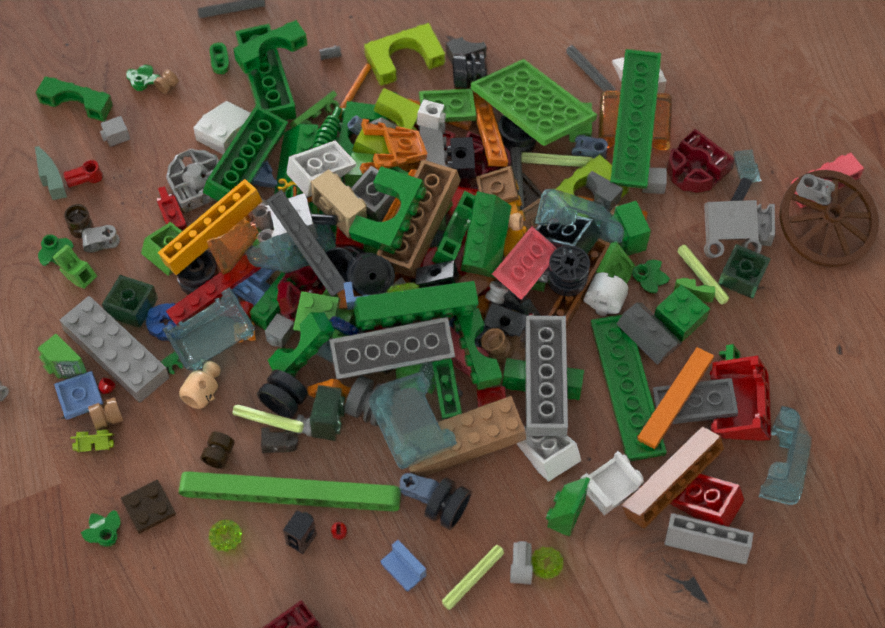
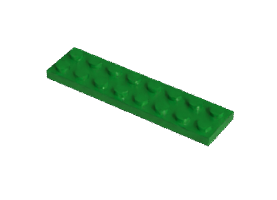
M625 49L610 182L618 186L647 189L661 53Z
M622 315L592 319L590 325L625 456L630 462L665 456L667 451L663 438L656 449L638 441L639 434L654 413L655 408L637 344L617 325Z

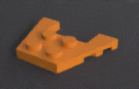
M362 119L361 126L364 135H383L389 154H374L373 161L377 170L381 166L392 168L419 162L422 159L426 160L428 154L419 131L396 126L395 129L386 127L385 123L378 122V125L369 123L367 119Z

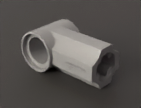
M525 541L514 543L510 583L531 584L532 548L530 543Z

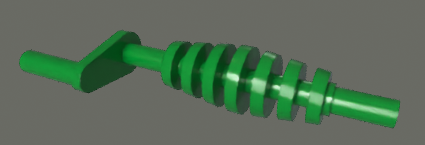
M335 107L333 114L327 116L316 133L312 149L336 140L340 125L339 116L342 111L340 107ZM286 170V172H285V174H284V177H285L286 179H291V178L287 175V170Z

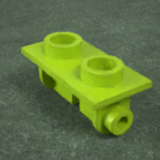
M98 430L96 435H89L88 432H76V436L71 437V439H76V443H72L73 451H77V453L92 451L91 443H95V450H110V448L114 447V440H110V436H114V434L109 433V430Z

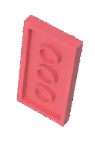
M531 226L492 275L522 300L548 268L550 256L557 248Z

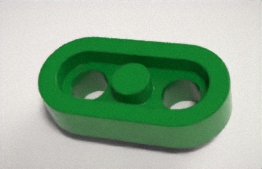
M220 42L214 43L209 48L212 70L216 74H225L230 68L227 47Z

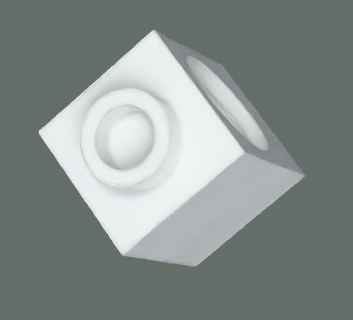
M423 99L418 110L417 125L438 130L440 124H444L446 118L444 105Z

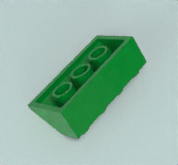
M299 124L284 132L276 179L277 186H275L274 194L279 192L277 187L285 186V184L279 183L280 179H285L287 183L293 181L284 177L289 157L312 149L316 133L319 129L318 125Z
M477 191L474 197L460 271L496 278L492 273L502 262L512 208L510 204L496 195Z

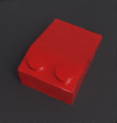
M699 474L670 504L697 520L729 527L745 499L739 485Z

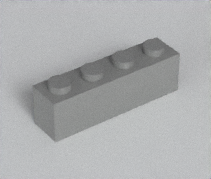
M445 123L440 124L438 130L419 125V133L428 154L426 160L448 167V165H445V162H447V151H444V148H446V137H443V134H445Z
M671 513L664 545L747 564L753 533Z

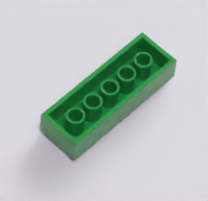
M270 24L235 31L237 45L244 44L255 37L271 31ZM274 48L264 53L260 61L261 67L246 73L255 105L287 121L296 118L295 104L278 50Z
M256 105L206 180L202 193L219 201L244 179L252 185L282 138L288 122Z
M475 281L356 297L353 307L357 329L369 331L373 330L376 326L390 328L397 323L409 325L417 320L425 322L438 317H448L450 319L452 315L467 317L474 312L479 303Z

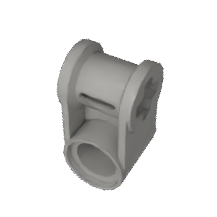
M806 174L797 185L796 192L803 198L822 205H828L831 203L830 196L835 189V184L829 180Z
M112 225L87 228L82 231L83 249L85 252L92 253L115 248L120 243V238L116 234L115 227Z

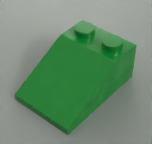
M585 477L564 485L562 491H557L553 501L556 502L554 509L550 508L546 515L548 520L547 528L570 537L585 504L590 478Z

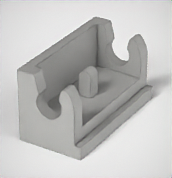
M761 204L757 205L758 239L762 246H771L775 237V204H769L767 209H762Z

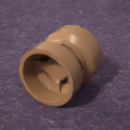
M168 69L163 72L162 77L154 80L156 88L163 94H167L170 91V87H174L179 83L177 76Z

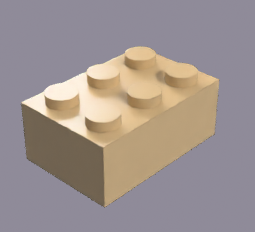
M328 169L311 181L312 200L324 214L338 216L336 226L350 239L351 236L348 231L356 215L367 218V205L363 199H358L354 195L353 190L349 186H345L342 183L341 178L336 173L333 174Z

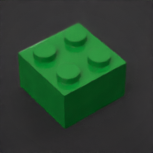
M637 201L616 206L612 216L611 231L613 235H616L618 244L627 256L646 251L651 230Z
M681 284L656 307L654 315L683 342L707 320L710 308Z

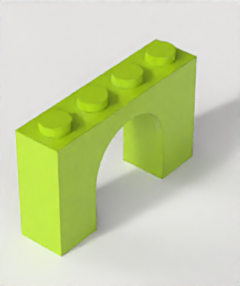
M429 23L364 44L365 57L372 66L371 69L380 86L397 81L396 68L390 59V56L397 50L408 48L417 51L424 59L429 70L445 64V52Z
M383 88L373 111L391 119L399 127L416 130L414 125L415 123L417 124L420 105ZM361 129L352 151L366 154H389L384 137L364 135L363 129Z
M601 155L591 158L582 169H577L573 176L569 179H564L560 186L548 192L546 203L549 209L591 218V212L575 198L574 192L580 187L586 186L587 178L591 171L610 181L612 165ZM619 186L623 188L621 198L629 192L630 187Z

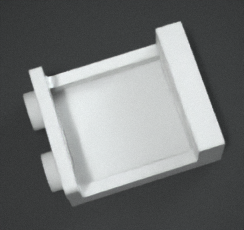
M619 451L615 453L610 461L590 475L586 473L580 477V479L590 478L587 495L604 515L631 497L644 483L642 474L630 465L629 459Z

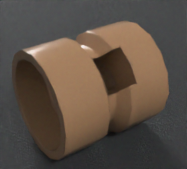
M492 328L483 334L481 344L492 359H497L498 363H503L506 361V358H511L514 351L513 345L501 329Z
M115 397L105 400L103 405L97 403L88 406L96 431L106 428L108 423L114 425L123 421Z

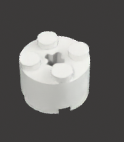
M609 273L595 274L584 297V302L595 309L596 313L600 316L619 313L628 294V285L617 276H614V278L608 277Z

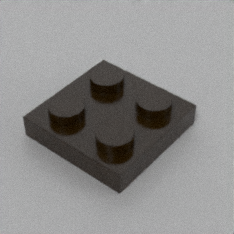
M158 479L121 497L139 534L176 515Z

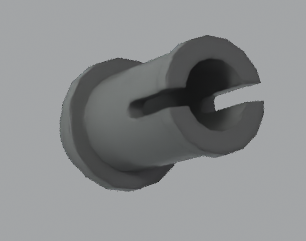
M334 45L331 48L319 49L321 60L334 57L339 59L338 57L342 56L340 46Z

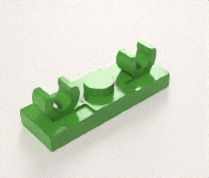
M333 90L289 124L291 128L299 124H312L307 119L311 116L313 119L322 113L320 109L324 106L328 114L332 112L330 104L334 107H339V103L333 100L337 96L336 92Z

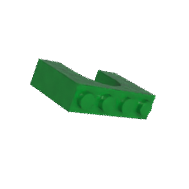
M347 101L346 108L342 109L341 118L343 122H340L338 129L340 136L336 137V142L350 157L352 152H354L352 151L354 145L349 139L354 133L348 129L347 125L354 116L358 115L361 119H367L369 123L381 117L389 121V118L373 111L374 104Z
M381 166L373 181L376 191L399 199L401 201L400 210L395 217L385 222H376L356 215L348 232L354 241L394 254L396 249L401 246L402 236L404 232L408 231L410 220L417 213L418 203L420 199L424 198L426 188L421 179Z

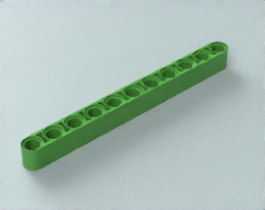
M183 472L181 474L178 494L189 498L398 511L400 509L401 488L392 485Z

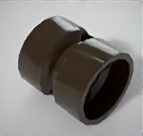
M74 204L65 210L64 218L66 224L68 225L69 232L75 238H82V231L84 229L93 228L89 211L85 206Z
M212 432L207 441L208 448H204L200 456L201 461L211 467L223 469L229 458L227 454H230L234 447V439L221 432Z

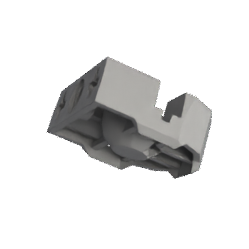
M189 149L177 154L168 165L167 182L184 213L215 200L202 193L206 180L219 162L215 154H211L206 150ZM185 156L187 158L190 157L192 164L186 167L182 162Z

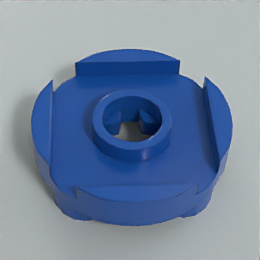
M174 303L160 304L148 310L146 326L149 333L157 337L158 340L168 341L175 339L180 335L182 329L184 330L185 323L177 327L166 313L169 308L175 305ZM164 319L171 320L168 321V325L161 323Z

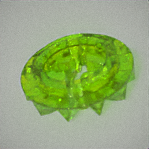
M402 283L391 286L387 293L419 289V286L415 283Z
M232 520L218 521L209 531V541L212 547L218 551L228 552L231 549H235L241 543V529ZM229 530V536L231 538H226L225 541H223L222 543L221 534L225 535L226 532H228Z
M542 546L535 550L531 556L532 570L537 576L544 579L556 577L563 568V558L560 552L553 549L552 546ZM549 555L550 562L553 564H548L546 569H544V562L541 560H545Z

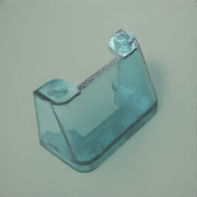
M547 189L542 193L535 220L536 224L542 226L559 223L572 225L578 215L594 219L601 232L600 239L609 243H622L623 226L605 206L557 189Z
M315 224L318 235L316 240L326 253L328 250L336 248V238L330 225ZM279 235L245 251L249 262L253 266L291 273L309 265L296 245L292 246L290 241H280Z
M230 287L221 292L223 295L221 300L219 298L215 299L216 303L185 322H178L180 326L173 327L170 324L162 329L187 370L195 371L201 369L203 363L240 340H247L254 335L255 327L237 295Z
M423 371L384 383L369 398L371 410L400 469L411 467L457 444L452 431L447 428L440 429L425 397L430 384Z
M781 406L772 426V435L778 437L780 441L779 446L789 448L786 463L775 462L770 466L768 476L760 487L759 497L794 505L799 502L802 496L812 438L799 413L795 409Z

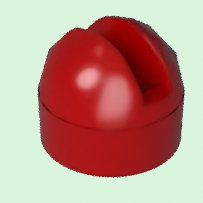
M103 377L98 385V389L102 394H110L116 387V384L106 377Z
M335 522L331 527L332 537L337 540L344 539L347 535L346 525L342 522ZM338 526H341V534H337Z

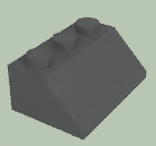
M635 303L624 312L617 322V325L657 365L682 345V342L643 303Z

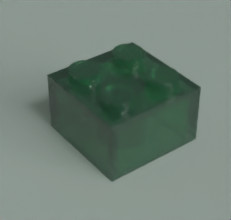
M735 244L721 273L718 284L754 299L771 258Z
M119 275L104 299L102 307L115 320L141 328L148 316V310L153 308L158 297L154 285Z
M318 385L310 417L312 437L336 441L337 434H341L342 423L340 422L341 417H345L346 400L341 388Z

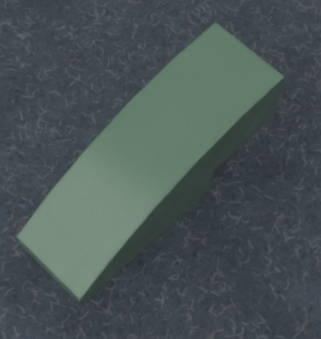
M36 146L38 172L43 187L48 186L52 200L66 198V190L56 165L44 150Z

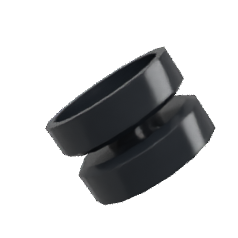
M503 115L499 121L498 129L503 145L510 152V149L519 147L521 154L522 152L534 150L537 140Z
M206 250L177 274L176 277L181 290L189 295L219 274L216 259L211 252Z
M369 252L358 254L352 258L346 271L347 282H352V289L363 296L388 293L393 286L395 278L394 269L390 262L382 256Z
M273 370L267 378L268 384L264 383L257 392V397L268 409L279 416L289 419L298 411V405H301L308 397L306 388L296 378L281 370Z
M445 477L433 492L424 516L432 521L440 519L441 526L452 530L466 510L472 491L464 486L456 489V482Z

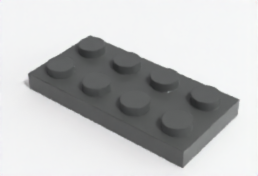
M732 378L699 382L672 424L737 417L738 408ZM671 385L653 387L656 408Z

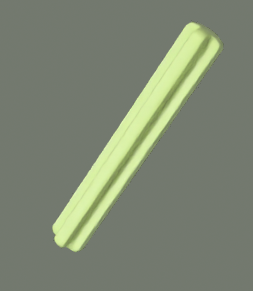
M522 152L521 154L522 163L584 167L592 158Z
M685 244L680 246L677 252L704 285L715 286L714 297L721 305L727 303L729 296L691 250Z
M241 405L233 407L232 413L235 416L296 433L303 431V422Z
M495 545L442 600L443 605L447 609H451L503 556L504 550L499 545Z

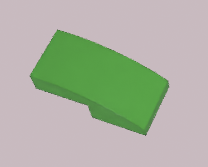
M676 279L674 291L682 284L701 301L713 302L715 286H696L695 279Z

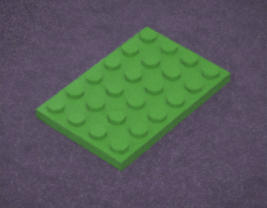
M525 59L471 83V89L543 146L595 121L597 118V114Z

